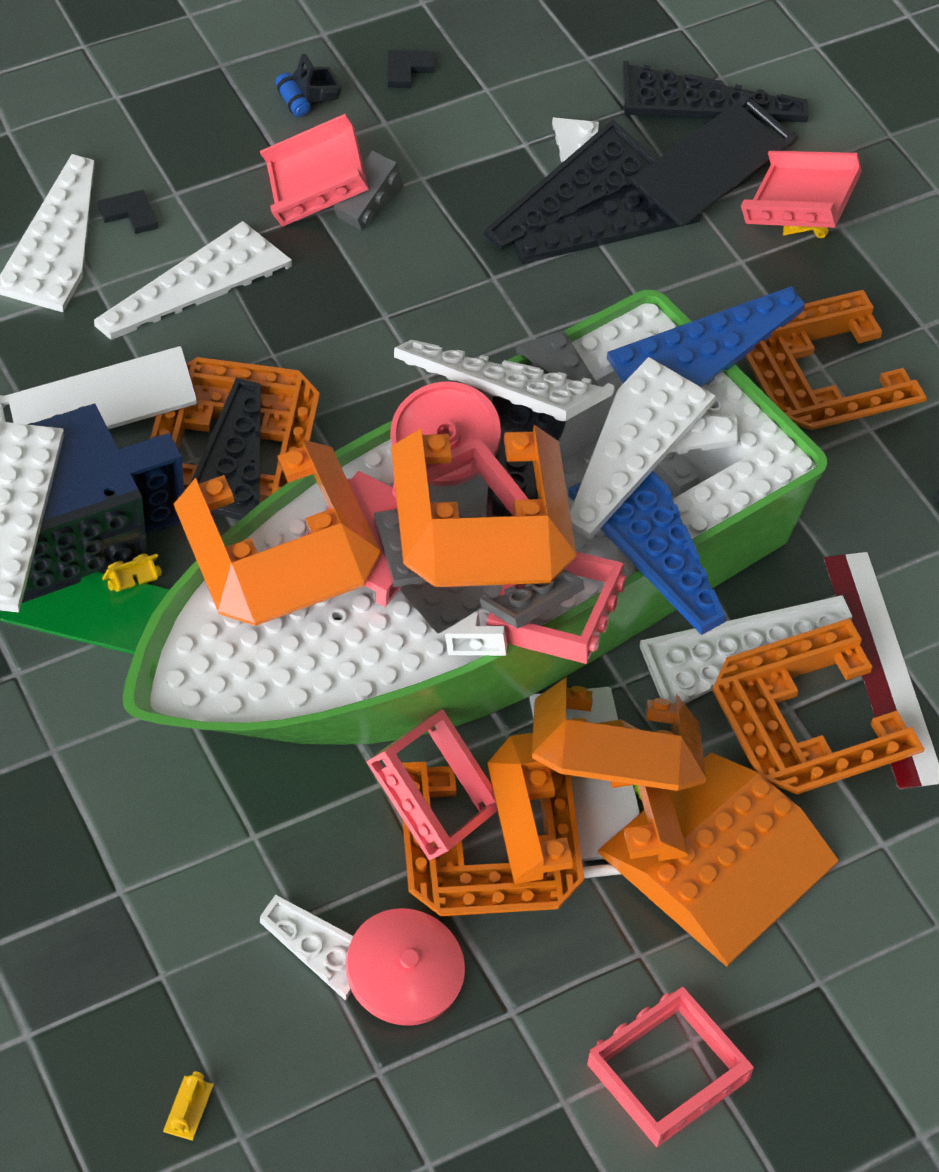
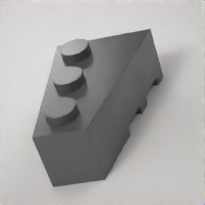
M374 151L370 153L363 164L369 190L343 200L334 206L338 219L361 231L403 187L397 163Z

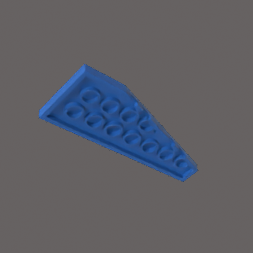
M791 286L608 351L607 360L622 383L650 357L700 387L705 384L709 385L724 369L727 371L753 351L755 345L760 341H765L771 337V333L778 327H784L802 313L805 303Z
M652 471L600 530L684 618L703 635L725 623V613L714 589L712 590L705 568H702L699 554L686 525L683 524L680 518V511L677 504L673 502L669 486ZM582 482L568 488V496L573 501H575Z

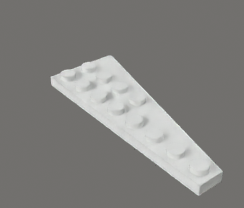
M242 221L94 319V324L104 335L113 340L137 330V327H140L141 324L146 322L155 323L161 320V316L171 312H175V314L180 313L182 308L193 303L196 305L202 304L227 294L233 287L238 285L247 286L252 284L251 280L263 275L269 277L273 275V271L283 267L288 269L292 266V260Z
M409 340L394 348V357L405 361L408 365L422 367L427 372L438 373L446 376L449 380L459 381L475 389L489 392L491 396H500L510 400L513 404L524 405L532 408L535 412L554 416L559 421L569 420L612 396L614 392V385L607 383L604 387L591 384V379L583 378L582 381L569 380L565 373L543 374L544 370L538 367L506 360L502 364L489 362V357L481 355L479 358L466 357L465 351L461 350L443 352L442 347L416 340Z
M842 595L725 621V623L703 635L694 628L641 640L640 649L660 698L675 703L677 693L685 704L712 691L726 657L848 618L852 620V615Z

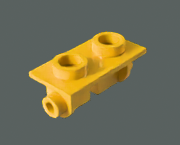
M142 554L128 563H123V561L115 562L108 566L102 579L103 581L110 579L108 580L109 589L117 592L134 587L136 584L133 576H136L139 585L157 580L158 576L162 575L160 567L154 565L158 554L151 556Z
M195 1071L190 1076H184L163 1132L193 1141L214 1084L203 1080L204 1075Z

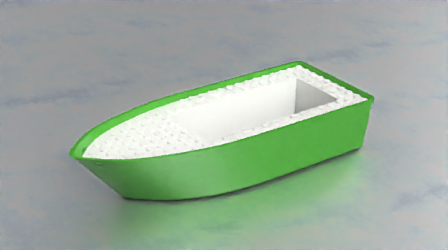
M639 291L564 330L598 385L604 387L607 383L614 385L612 396L567 420L560 439L559 446L570 511L574 501L568 496V488L582 482L617 390L623 385L607 360V352L692 322L666 295L659 291ZM516 355L507 360L533 366V363L525 356L522 358ZM733 365L727 371L724 369L715 376L713 382L701 387L716 396L715 403L704 415L737 417L738 440L736 446L704 451L700 448L688 450V453L678 455L677 452L668 453L653 470L670 488L673 502L677 504L680 518L688 529L699 554V561L702 568H705L708 581L712 589L788 542L818 479L822 477L827 466L825 453L736 365ZM477 389L492 402L493 396L489 392ZM392 421L335 451L347 479H352L356 472L360 471L393 487L394 473L390 437ZM312 474L287 483L262 501L221 536L224 546L227 547L252 538L259 553L307 535L310 531L305 518L326 511L328 506L314 475ZM481 475L465 483L453 486L428 484L430 503L457 502L459 518L486 517L488 484ZM600 529L590 540L573 530L576 551L624 563L623 575H626L627 579L624 584V591L619 592L617 595L618 603L616 610L608 615L607 630L605 633H600L597 651H592L587 664L507 644L506 655H448L446 630L477 611L479 612L480 625L487 626V618L490 612L481 607L480 597L490 595L491 599L498 597L503 585L434 587L429 582L402 586L387 607L376 603V591L363 586L254 626L218 613L196 560L168 591L151 615L136 647L127 674L123 692V706L131 716L157 724L212 730L299 744L346 745L393 741L441 709L445 711L454 727H457L524 700L590 664L677 611V609ZM578 576L584 581L585 589L528 623L581 636L605 582Z

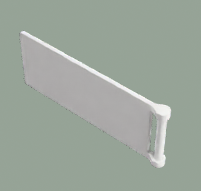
M178 346L13 394L0 395V422H6L3 408L10 404L14 423L29 424L95 403L107 428L111 429L197 404V399L182 348Z
M610 687L587 689L592 691L593 702L591 712L566 708V719L570 720L572 718H583L590 723L618 720ZM534 694L530 696V705L533 714V719L535 698H537L541 694ZM570 775L582 861L604 859L598 854V850L640 814L633 785L611 788L610 781ZM611 864L583 867L584 878L621 874Z

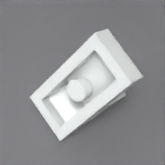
M478 611L451 626L445 632L448 655H506L507 653L505 627L481 626Z

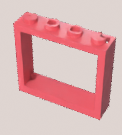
M480 438L452 450L451 463L426 464L427 480L429 483L471 463L512 516H515L514 500H529ZM394 482L392 493H393V496L396 498L395 482Z
M576 551V559L565 569L577 576L605 582L581 636L531 623L516 629L492 613L488 615L487 626H504L507 644L587 664L592 651H597L600 633H605L607 630L609 613H614L616 610L618 593L624 591V584L627 576L623 575L624 563ZM526 584L503 585L498 596L505 594L504 589L513 586L516 589L525 588Z
M443 709L421 721L366 761L429 861L449 851L498 811L491 783ZM426 731L429 732L479 813L450 836L447 835L396 753ZM380 760H383L386 766L384 768L379 762ZM434 841L438 847L434 848L431 842Z
M681 987L674 993H666L653 1008L649 1006L644 1008L637 1015L636 1020L629 1025L627 1023L621 1024L613 1032V1036L606 1041L603 1039L597 1041V1045L589 1050L587 1063L657 1148L748 1082L754 1069L753 1065L684 987ZM679 1011L729 1068V1071L659 1122H656L607 1064V1061Z

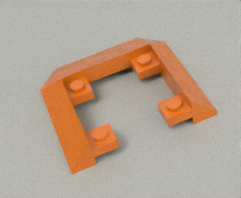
M864 290L806 303L802 313L784 327H778L771 333V337L765 341H760L755 345V349L745 356L763 392L798 426L815 430L927 400L917 380L911 381L904 368L881 373L879 380L884 388L844 398L836 385L812 390L795 359L814 354L815 348L811 341L850 331L858 344L881 338L882 330L872 315L874 307Z
M197 357L186 363L197 404L157 415L151 438L170 433L180 452L186 429L210 431L212 419L219 418L237 377L261 384L262 426L260 439L282 441L281 455L303 447L302 439L310 441L320 393L299 370ZM279 461L275 476L260 474V501H264L288 483ZM182 463L184 491L190 485L198 465Z
M535 425L533 432H505L504 444L507 462L533 461L538 499L514 500L515 516L459 518L457 502L430 503L426 464L451 463L452 455L449 434L422 435V428L392 445L391 454L403 564L434 587L551 583L577 556L559 441Z
M302 439L303 447L277 456L288 483L312 474L314 475L329 510L305 518L311 534L258 553L252 538L227 547L224 546L210 513L212 510L235 502L224 475L198 484L195 478L174 503L178 517L220 615L257 626L365 586L381 556V550L332 447Z
M850 618L726 657L712 689L753 769L772 785L795 794H800L922 753L925 750L912 727L907 728L898 711L872 719L871 726L878 738L832 753L823 735L797 743L776 705V703L797 697L798 689L792 678L834 664L838 665L846 681L871 673L872 665L860 646L862 639Z
M567 677L535 698L532 758L560 774L675 791L706 782L700 725L677 693L675 703H671L663 698L647 699L645 709L646 720L670 723L672 732L667 730L652 732L590 723L583 718L566 719V708L591 712L593 702L592 691H588L581 686L567 688Z
M621 719L597 723L638 729ZM533 733L510 736L487 763L514 884L542 880L543 873L571 869L573 867L567 837L539 842L530 800L555 797L551 773H556L557 771L532 758ZM610 781L611 788L634 785ZM638 785L649 825L624 828V837L630 859L657 855L658 861L687 857V849L670 790Z
M426 761L402 763L429 806L431 797L456 796L455 773L450 766L427 767ZM558 772L551 773L555 797L540 799L545 835L538 836L539 842L567 837L573 861L571 869L543 873L542 880L514 884L510 863L464 865L462 840L449 851L429 861L402 819L409 892L440 916L559 909L584 882L571 776ZM434 841L431 842L434 848L438 847Z

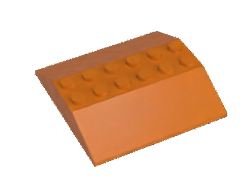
M710 752L704 758L706 782L704 784L679 791L670 790L687 849V857L658 861L657 855L630 859L624 837V828L649 825L645 810L598 850V854L728 967L837 865L839 860L803 810L756 771Z

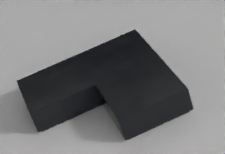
M388 50V87L411 88V72L434 73V51Z
M144 190L97 201L104 223L128 218L135 234L158 229L157 219Z

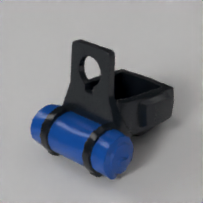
M301 54L298 67L293 75L291 73H283L275 80L278 92L285 100L290 112L296 118L309 113L311 109L310 103L337 100L342 89L330 67H314L306 54Z

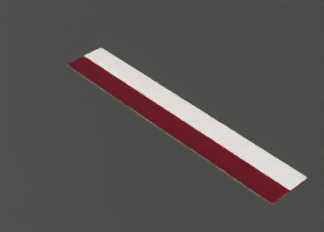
M862 552L824 557L836 597L843 595L852 615L851 621L862 639L860 646L872 665L871 673L862 675L875 718L898 711L907 728L912 727L925 749L922 753L890 763L898 788L905 789L939 784V762L868 553Z

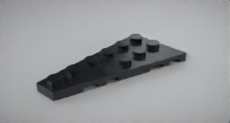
M236 377L190 482L191 484L196 478L198 484L222 475L225 476L235 502L212 510L210 513L241 520L260 503V383Z

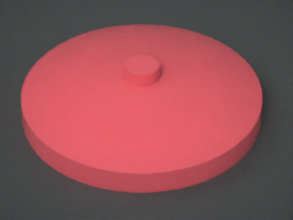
M458 382L432 383L414 391L400 404L391 423L390 437L392 445L422 428V435L449 434L451 451L480 438L496 457L501 442L500 420L492 402L479 390ZM470 463L428 484L453 486L470 481L480 474Z
M399 908L380 912L366 920L359 927L347 950L345 970L352 993L359 1003L371 1014L393 1024L419 1025L439 1017L453 1004L463 985L465 962L458 941L442 922L418 910Z

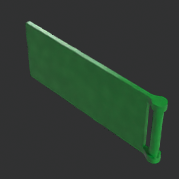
M96 572L82 577L81 582L21 603L19 612L0 611V621L134 655L151 615L170 589L145 583L139 585L135 581L136 585L134 587L118 592L115 590L111 591L108 586V580L110 579L103 581L104 573Z

